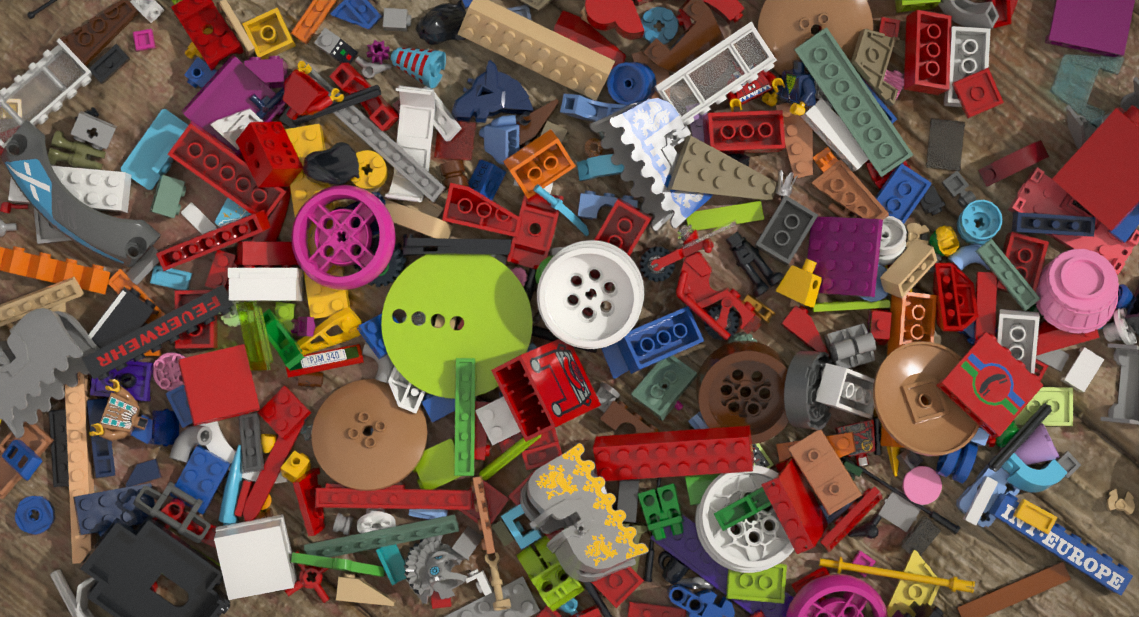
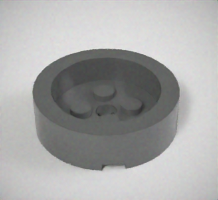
M801 350L795 354L789 365L785 381L784 403L788 421L795 428L821 430L827 425L832 415L829 413L830 406L816 401V392L820 387L822 371L826 363L834 365L833 360L828 359L829 354L826 352Z

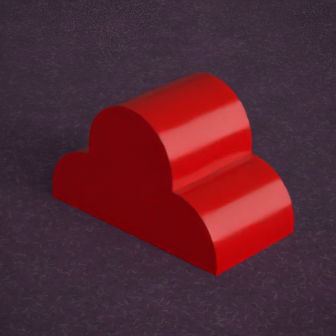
M632 0L585 1L586 19L595 29L607 31L615 28L620 36L629 40L643 37L644 28Z

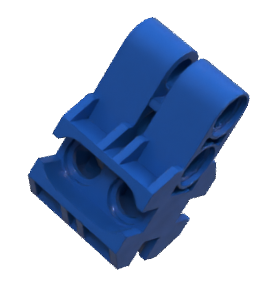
M672 584L668 588L667 593L671 602L685 609L689 617H722L723 615L734 617L735 615L733 605L729 599L723 597L719 605L714 603L717 594L711 589L698 591L696 594L679 584ZM675 590L682 591L679 598L672 597V593ZM697 599L699 601L698 605L693 608L690 607V601Z

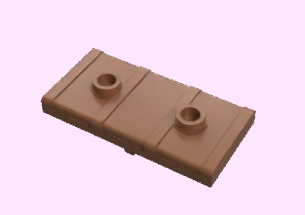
M24 422L25 432L21 438H16L11 431L0 443L1 499H4L18 481L22 479L2 458V454L10 443L16 439L22 440L40 457L54 441L37 424L31 425ZM16 448L15 451L12 453V455L9 457L10 459H12V458L14 457V455L17 453V451H18L17 448ZM23 456L18 466L22 468L28 461V458Z
M817 430L788 448V451L828 515L862 496V493L822 430Z

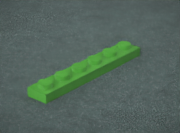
M456 358L454 476H474L475 358Z

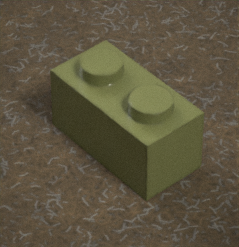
M502 519L491 526L504 547L515 540Z

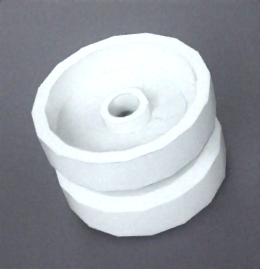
M888 216L883 220L879 265L893 264L906 250L907 232L905 225L893 216Z

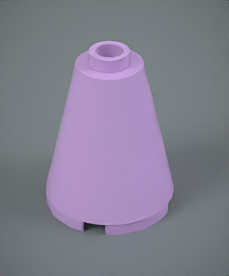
M1043 423L1014 452L1026 465L1054 460L1060 457Z

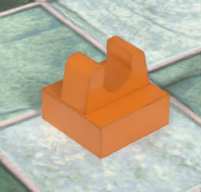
M826 147L813 157V161L822 173L839 161L829 147Z

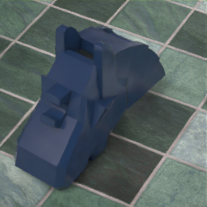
M489 60L486 71L476 79L468 78L467 83L471 84L472 88L466 89L464 87L463 93L465 94L455 100L451 114L456 121L469 122L472 116H475L476 123H486L487 117H493L500 113L521 115L525 111L532 113L533 107L521 83L507 74L498 72L495 63Z

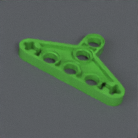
M292 553L291 556L292 563L384 577L385 569L382 566L300 553Z

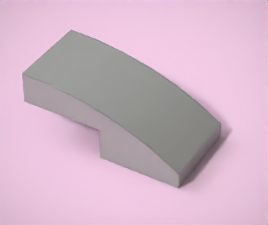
M467 526L452 549L468 560L481 539H483V536Z

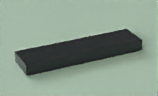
M66 409L50 410V437L54 440L51 444L53 486H69Z

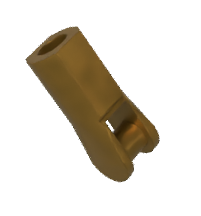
M750 293L743 299L744 303L746 301L751 303L755 307L754 312L768 324L770 323L769 319L776 315L774 311ZM762 307L767 310L764 315L759 313Z

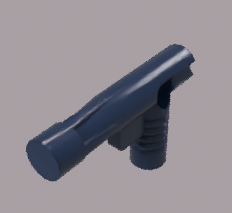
M284 87L271 99L265 96L260 100L256 94L249 98L260 109L256 113L260 119L283 98ZM262 107H267L268 109L263 112Z

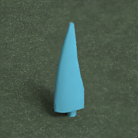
M238 445L223 493L219 521L223 522V526L237 523L239 516L235 515L234 512L242 488L241 445Z

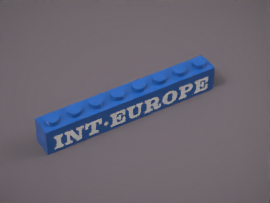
M1000 493L988 512L989 514L1118 595L1123 594L1133 575L1128 573L1129 569L1120 563L1115 565L1112 563L1113 559L1104 553L1102 555L1096 552L1097 548L1088 543L1086 545L1082 544L1080 537L1073 533L1068 535L1064 532L1066 529L1057 523L1053 525L1050 533L1046 534L1014 517L1013 514L1019 505L1017 502L1018 498L1010 493L1007 495Z

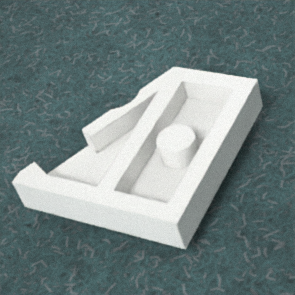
M248 108L215 120L210 125L238 150L239 147L236 140L250 122L264 121Z

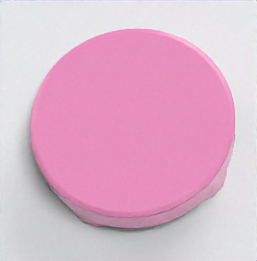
M171 352L160 356L154 362L153 377L162 389L171 391L184 385L178 360L186 358L185 356Z
M916 466L906 473L903 478L902 490L906 497L916 504H929L935 501L941 493V478L930 467Z

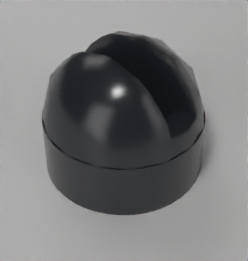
M124 373L121 376L120 384L124 388H132L136 385L137 379L134 374ZM130 377H131V379H132V380L127 381V382H125V383L123 382V380H125V379H127V378H130Z

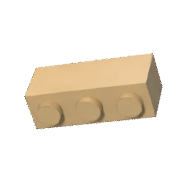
M916 240L907 247L905 252L880 277L884 291L903 298L937 262L934 247Z

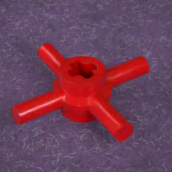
M298 564L301 569L299 581L295 583L294 588L284 590L289 597L302 587L314 588L322 602H327L330 598L320 583L322 581V574L329 568ZM308 572H310V574H315V576L313 577V582L311 580H306V578L308 577Z

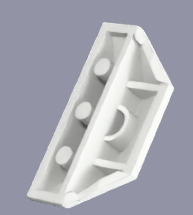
M394 366L388 383L397 405L416 414L426 392L406 380Z

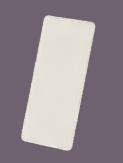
M192 202L181 212L201 234L217 228Z

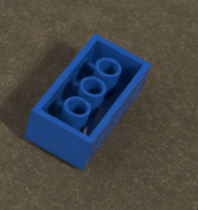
M687 306L631 330L617 344L632 374L704 342V339Z

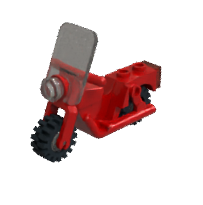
M736 219L698 236L696 229L693 230L691 228V224L688 227L684 224L677 232L679 234L677 239L684 241L682 247L669 252L670 250L664 247L655 246L648 249L642 255L640 261V270L643 272L644 277H647L650 281L658 282L668 279L675 269V262L685 257L676 288V295L704 321L705 330H707L709 336L711 335L714 339L727 340L730 336L733 337L738 330L739 317L734 308H732V305L739 311L742 317L740 328L747 334L751 331L755 333L762 325L759 323L762 318L754 312L755 307L748 301L744 303L739 298L741 295L734 288L730 290L726 287L716 291L710 287L709 277L712 267L699 251L704 247V251L710 253L714 247L710 237L737 224ZM722 299L721 304L712 307L709 311L705 308Z

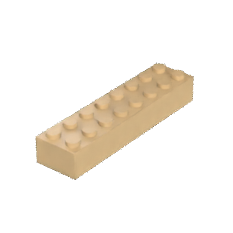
M472 0L458 32V35L595 101L615 63L614 60L490 0Z

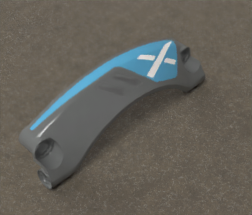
M28 120L18 128L1 154V160L17 187L30 204L53 227L77 244L126 267H132L146 252L148 247H152L160 238L161 234L146 221L121 219L103 214L87 206L70 193L61 183L50 164L45 146V135Z

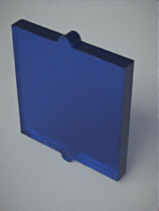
M164 409V411L153 410L152 444L165 447L174 444L179 436L180 423L174 411H169V409Z

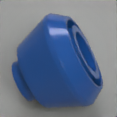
M1120 284L1118 287L1116 309H1127L1133 299V293L1126 285Z

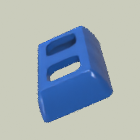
M13 440L2 454V458L26 481L30 479L42 463V459L22 440ZM17 448V449H18L17 453L14 455V457H13L12 459H10L9 457L12 455V453H13V452L15 451V449ZM23 456H26L28 461L20 468L18 463Z

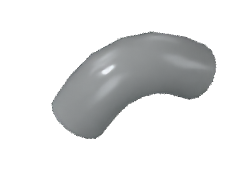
M365 342L362 354L375 359L378 363L375 379L388 383L394 368L389 355L378 359L367 342Z
M197 425L190 426L182 431L173 444L169 458L187 463L195 445L205 446L211 442L213 435L211 429L206 426Z

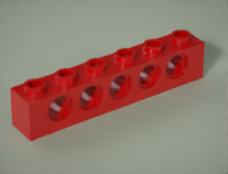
M263 209L156 253L163 271H166L271 228Z

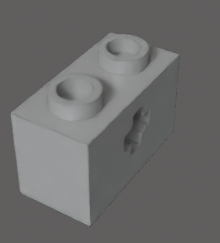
M80 111L71 135H74V139L84 143L86 140L92 143V147L103 150V148H108L117 126ZM96 128L98 134L91 136L88 129Z

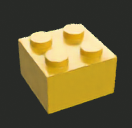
M278 8L242 23L250 41L255 47L257 57H260L261 60L268 59L269 56H276L296 46Z

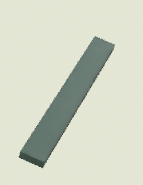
M450 515L304 545V551L307 555L330 558L459 532L460 530L456 516Z

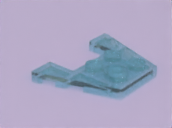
M1064 55L1050 92L1065 104L1070 105L1075 112L1083 115L1089 123L1098 128L1101 125L1105 111L1087 104L1099 69L1118 75L1124 57Z

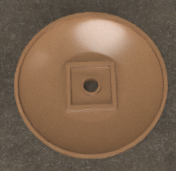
M765 0L759 14L758 33L777 59L773 63V69L781 76L784 70L793 69V60H801L794 49L814 36L811 33V27L816 24L821 26V30L826 27L851 62L860 31L863 29L873 31L872 13L867 0Z
M925 341L902 345L891 352L880 364L873 384L874 406L885 430L904 448L925 456H943L961 449L971 441L980 427L936 386L962 359L957 353L943 345ZM922 396L928 399V405H924L921 402Z
M376 379L358 380L336 390L321 405L312 427V447L319 465L332 480L350 489L376 491L400 482L415 469L426 448L427 423L421 406L416 414L398 407L388 383ZM365 428H373L372 435L365 436L363 434Z

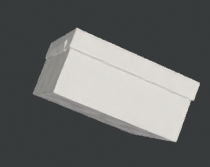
M228 268L230 301H305V279L303 270L300 268Z
M283 514L216 527L214 541L228 600L294 588L295 581H297L295 564L291 562L292 551Z

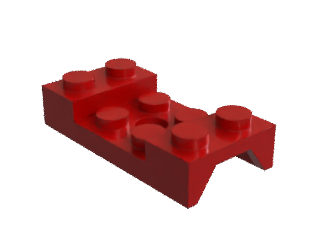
M182 0L171 7L211 71L215 70L218 62L228 55L244 52L241 44L212 0ZM206 28H213L211 34H204Z
M537 193L530 198H527L524 194L519 217L522 219L518 237L513 236L511 250L507 258L509 263L536 270L549 255L560 211L552 208L551 203L547 202ZM552 195L554 196V198H558L562 201L564 199V196ZM532 224L540 225L541 231L538 234L530 232Z

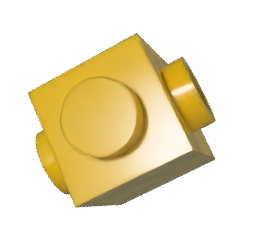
M294 451L281 467L282 477L293 483L311 469L309 457Z

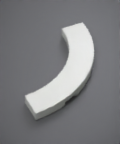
M218 421L201 424L200 426L209 427L213 434L211 442L206 445L208 450L232 464L236 450L228 444L223 436ZM242 460V478L256 482L261 471L244 473ZM280 471L275 483L288 482L287 479L282 477Z

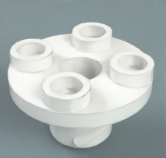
M1125 308L1114 311V322L1103 326V334L1109 342L1123 340L1126 345H1134L1137 343L1134 335L1136 332L1124 319L1127 313Z
M367 508L366 514L357 521V530L360 534L396 526L395 518L385 513L384 508Z

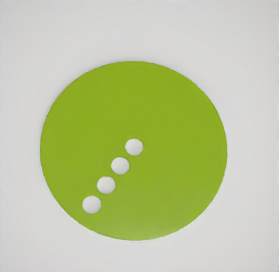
M457 254L425 255L403 270L387 294L381 322L386 351L400 374L420 390L438 397L455 399L456 358H475V396L487 393L498 387L491 370L527 352L533 324L528 296L518 278L508 267L490 255ZM402 309L406 312L407 317L403 323L393 321L392 314L395 310ZM418 311L426 316L425 323L420 326L414 325L411 320L412 315ZM441 314L444 316L445 324L441 328H435L431 325L433 315ZM459 316L464 320V326L461 330H453L451 328L450 320L453 317Z

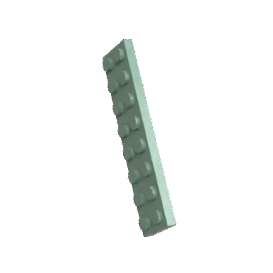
M827 27L794 49L880 177L913 156V153Z

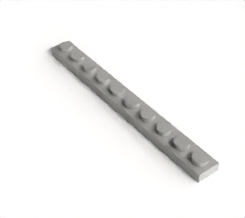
M312 68L308 75L329 92L328 96H331V91L335 88ZM340 92L337 93V94L335 95V97L340 96L341 93H340ZM352 105L332 112L432 202H435L446 190V187L384 131H381L357 107Z

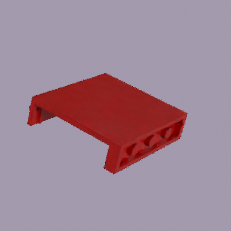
M793 457L777 463L778 476L761 485L796 554H800L816 546L827 528L828 522L803 473Z

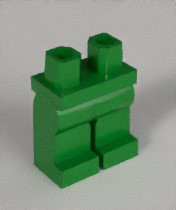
M674 483L659 487L657 490L652 489L638 493L648 529L652 532L656 541L666 538L664 531L666 527L671 526L673 536L684 533L682 523L685 521Z

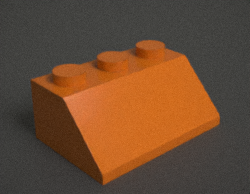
M551 129L503 161L527 198L536 194L533 189L537 184L545 188L576 167Z

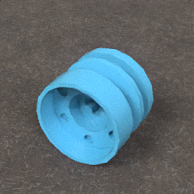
M975 200L969 203L959 215L957 231L965 242L983 245L1000 230L1002 214L999 208L992 202ZM977 221L980 222L979 228L975 227Z

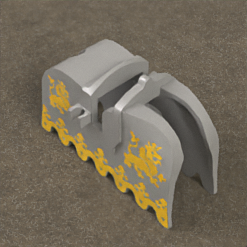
M578 443L564 454L538 468L521 489L520 503L525 515L531 521L529 525L535 531L540 529L545 534H551L564 527L563 531L547 543L548 549L551 550L552 554H556L560 565L570 577L581 582H594L612 573L636 565L634 558L648 553L649 549L644 543L635 544L633 542V538L637 535V530L632 526H623L622 523L626 519V512L621 509H612V505L616 501L615 495L612 493H602L601 489L605 486V479L600 476L593 477L591 475V472L595 469V464L591 460L583 461L581 459L585 449L583 444Z

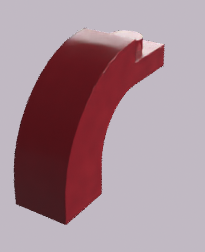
M1039 140L978 171L986 187L1048 158L1049 155L1042 141Z

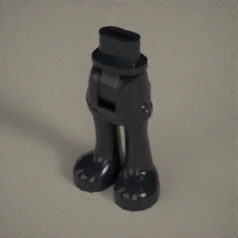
M738 231L726 239L730 246L729 250L732 251L736 260V265L744 270L753 283L754 289L752 293L755 298H758L770 288L751 266V262H754L770 287H773L784 278L781 272H773L760 256L758 248H754L745 237L742 238Z

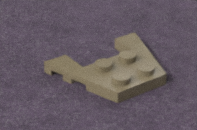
M863 29L860 31L851 64L888 106H892L895 103L898 89L884 81V76L892 51L903 59L905 58V41L900 40L898 37L891 38L883 33Z

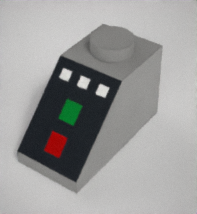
M327 28L323 29L314 42L317 48L340 64H351L358 55L355 49Z

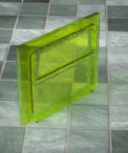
M256 301L236 303L251 371L271 370L270 363H273L261 306H257Z

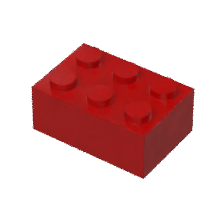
M1015 232L1007 233L1002 252L1036 292L1049 242ZM997 279V290L1009 293Z
M212 290L174 291L175 309ZM217 316L214 317L215 321L210 324L204 325L202 323L197 326L198 330L188 335L186 332L179 335L180 339L175 341V349H218Z

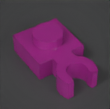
M298 317V319L291 320L295 324V328L291 330V333H297V336H313L315 331L314 317Z

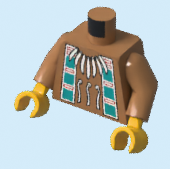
M109 379L113 383V387L105 386V389L114 391V393L111 392L100 424L91 425V427L96 428V432H89L90 436L99 435V437L114 441L131 436L134 427L145 430L148 419L138 416L140 413L138 402L130 392L119 385L117 380Z

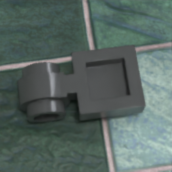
M958 170L941 183L952 198L959 194L957 202L963 209L969 203L976 200L975 195L970 190L968 192L964 190L969 184Z

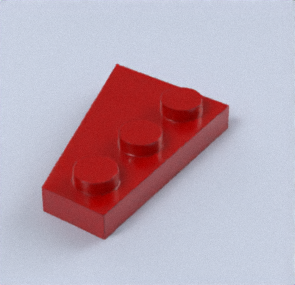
M320 467L311 469L293 482L308 536H315L325 528L323 507H315L316 488H321V485H318L317 475L320 474Z

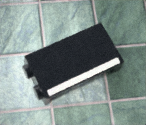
M124 287L88 335L101 349L143 327L152 313L155 315L159 313L155 309L156 305L148 299L144 301L140 297L141 293L133 287L131 289Z

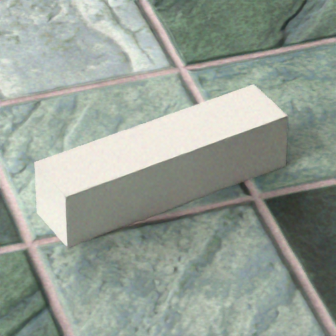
M987 476L984 477L963 520L977 525L998 484L997 481Z

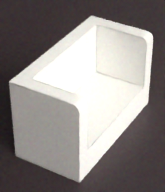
M1082 347L1079 349L1080 354L1066 377H1062L1060 380L1078 392H1085L1104 361L1103 358Z

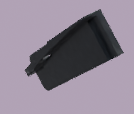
M407 234L403 235V256L436 254L508 255L511 250V239L413 238L412 234H410V238H407Z

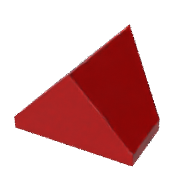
M985 0V2H993L999 15L993 28L1011 24V18L1018 0Z

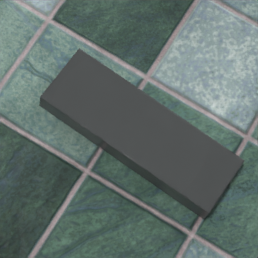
M252 413L238 416L244 473L264 470L259 414Z

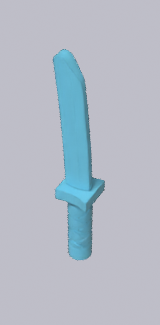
M538 184L534 187L533 190L547 200V202L551 203L552 208L560 211L584 235H589L587 226L562 204V200L554 198V196L550 195L549 192H546Z

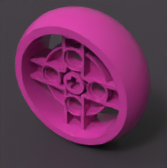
M339 185L328 187L315 193L302 205L293 223L291 241L295 259L308 277L330 289L349 290L370 283L384 271L393 255L396 235L392 217L379 198L360 187ZM342 199H352L361 202L354 210L337 209L330 212L325 207L331 202ZM359 218L360 225L354 228L353 221ZM332 219L333 226L332 228L327 229L326 223L327 221ZM377 219L380 238L377 251L374 254L370 250L372 244L370 224ZM313 221L317 225L315 230L317 251L311 256L308 247V234ZM342 234L345 235L346 241H342ZM356 246H360L361 252L359 255L355 256L353 252L354 248ZM333 247L334 253L332 256L328 257L327 250L328 248ZM358 264L362 268L359 272L348 276H335L326 273L333 265L344 267Z
M831 574L814 579L802 587L791 601L786 617H818L820 613H825L824 617H864L862 610L867 602L872 609L873 617H888V613L881 596L868 583L850 575ZM846 591L842 598L832 597L820 603L817 602L819 598L829 593ZM847 607H852L850 612L844 613Z

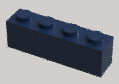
M1013 212L1012 231L1094 237L1096 217Z

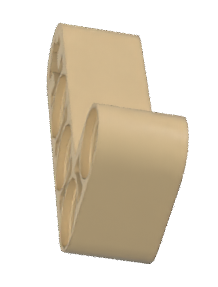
M385 199V206L394 224L430 238L449 239L453 229L452 225L433 216Z

